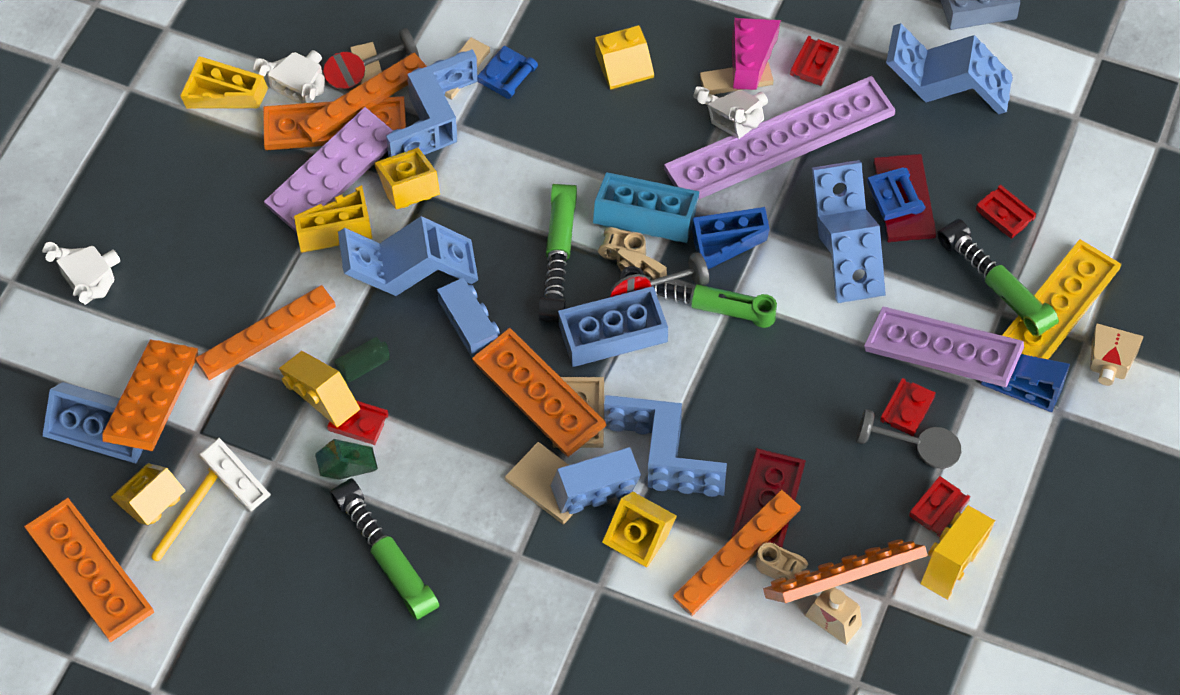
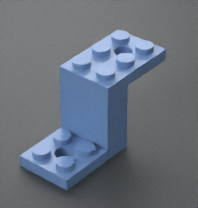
M901 23L893 25L886 63L925 102L973 88L998 114L1007 112L1010 88L1013 81L1012 74L975 35L927 50Z
M473 49L459 52L445 60H438L430 66L417 68L408 74L410 101L421 121H417L404 129H396L386 135L388 158L418 147L426 155L457 142L456 116L445 97V92L478 82L477 58Z
M861 161L813 167L812 175L818 236L831 253L837 303L886 296L880 226L866 210ZM844 183V191L840 194H834V185ZM856 270H864L865 273L862 279L854 280L852 278Z
M422 216L381 243L375 242L347 228L338 232L344 274L392 295H399L436 270L443 271L458 279L464 277L465 281L469 284L478 281L471 239Z
M605 395V428L616 432L626 430L635 431L638 434L652 433L648 460L649 488L657 491L676 490L684 494L692 492L704 493L710 497L724 496L727 463L677 458L681 432L682 403Z

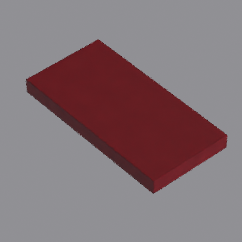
M922 155L874 158L873 163L876 175L899 168H907L913 188L919 200H922L925 205V210L919 214L911 213L884 221L887 242L936 238L935 223ZM895 181L904 202L909 203L901 183Z
M756 448L731 539L781 490L794 501L796 500L806 460ZM789 522L767 543H773L783 548Z

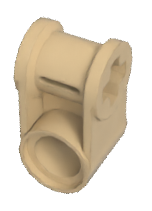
M613 227L605 229L603 245L599 246L598 253L602 257L617 260V252L620 249L646 255V240L642 234Z
M773 543L761 545L756 558V568L758 571L774 579L795 578V573L801 572L808 566L807 560L802 556L789 552ZM770 556L774 561L768 562L763 557Z

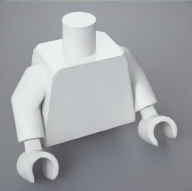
M314 50L310 51L306 57L294 52L288 57L268 63L260 58L255 60L252 70H258L259 75L263 77L268 74L272 90L300 104L310 103L311 100L315 99V96L324 93L325 77L319 65L322 57Z
M697 86L693 95L699 103L708 105L713 125L738 139L759 126L764 120L762 107L768 103V99L763 92L752 96L743 90H737L719 98L709 94L707 88Z
M47 242L42 250L43 253H47L45 256L47 261L51 262L55 257L58 259L57 264L62 276L74 290L73 296L77 295L79 301L84 305L93 299L106 296L115 280L111 267L121 262L114 250L101 256L94 246L67 249L59 248L53 242Z

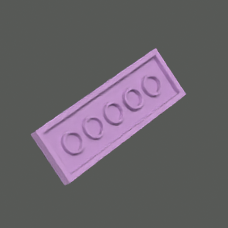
M364 107L264 201L265 206L297 233L294 216L319 204L325 206L335 201V197L343 194L374 162H377L388 151L386 135L390 134L393 130Z
M883 306L864 347L866 352L1007 387L1023 351L1024 342Z

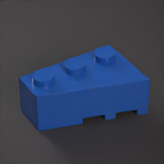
M765 207L694 217L692 222V234L696 252L701 253L708 269L767 241L770 230Z
M1021 354L1007 387L983 381L981 385L1053 412L1070 364Z

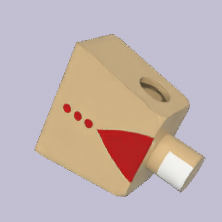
M1096 324L1092 337L1090 369L1100 373L1099 383L1110 386L1113 384L1114 378L1125 379L1139 351L1143 336Z
M835 587L824 590L806 613L807 618L845 645L862 626L858 603Z

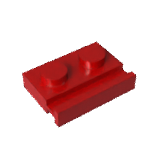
M808 36L791 68L790 75L800 76L802 80L822 86L839 53V46L820 39L816 41L811 39V36Z
M999 185L995 191H992L976 205V211L1011 239L1036 217V213L1002 185Z
M902 378L883 412L880 422H887L891 424V427L914 437L935 398V392L915 383H908L906 379Z
M356 401L360 410L339 427H336L330 421L327 428L330 432L375 445L383 429L385 419L388 417V410Z
M939 476L910 511L909 517L928 530L934 531L940 537L944 529L950 526L956 513L961 512L967 505L971 496L968 494L966 496L959 488Z

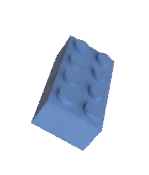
M654 286L558 311L559 328L572 367L668 342V325Z

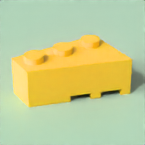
M199 56L180 96L186 109L260 108L268 87L262 75Z
M362 185L355 188L356 192L344 197L341 194L335 197V201L325 206L319 204L294 216L301 253L339 246L338 232L344 228L366 238L373 239Z
M300 351L279 368L283 375L281 379L284 385L289 390L293 389L336 427H339L360 410L340 372L306 352Z
M969 505L962 513L957 512L951 522L952 527L944 529L939 538L940 543L934 542L928 552V556L931 558L921 585L948 600L956 580L960 581L962 579L964 569L970 561L973 562L988 539L995 520Z

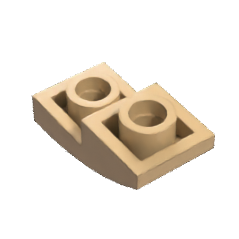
M620 249L617 252V265L621 271L626 267L635 266L640 268L652 280L667 276V267L646 255Z

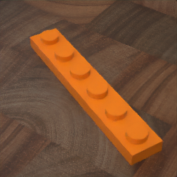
M414 52L298 122L299 128L314 143L349 122L364 107L370 109L408 86V74L417 68L427 66Z
M320 285L195 358L196 363L207 379L211 380L335 308V301L323 285Z
M781 490L673 595V599L693 616L758 552L761 545L767 543L800 511L801 506Z

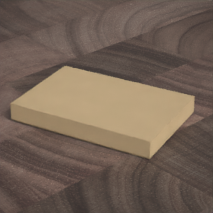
M561 377L604 420V377ZM604 428L580 448H603Z
M537 442L505 476V481L563 525L573 515L569 514L568 511L560 513L550 486L557 469L569 466V464Z

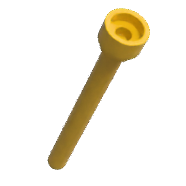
M210 467L205 479L152 553L151 557L154 561L161 560L211 486L219 478Z

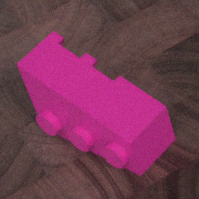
M734 19L732 33L733 89L757 90L765 66L778 40L781 20Z

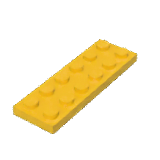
M1079 239L1034 295L1042 304L1048 303L1055 310L1059 319L1058 324L1036 337L1028 331L1023 319L1018 315L1002 336L1023 341L1024 348L1021 353L1023 355L1049 359L1120 270L1121 263Z

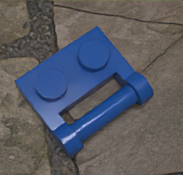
M503 46L479 73L477 80L480 84L510 99L515 94V89L526 76L536 70L538 63L531 57L526 58L512 49ZM519 66L522 67L508 84H504Z
M899 168L868 177L867 184L884 221L911 213L919 214L925 210L923 201L919 200L909 179L910 173L907 168ZM895 181L901 183L909 203L904 202Z

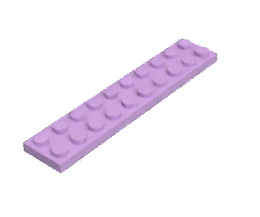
M870 76L764 121L740 139L732 135L664 164V170L675 187L700 191L699 199H702L894 116L895 108L874 78Z

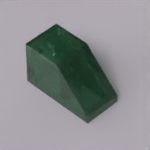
M333 439L315 454L320 476L341 480L374 472L378 469L373 447Z

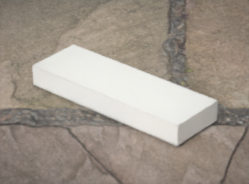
M220 438L200 453V458L250 513L270 497L271 494Z

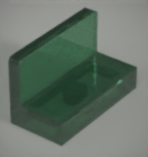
M375 337L334 360V364L345 381L349 383L390 360L388 345L385 341L381 343Z

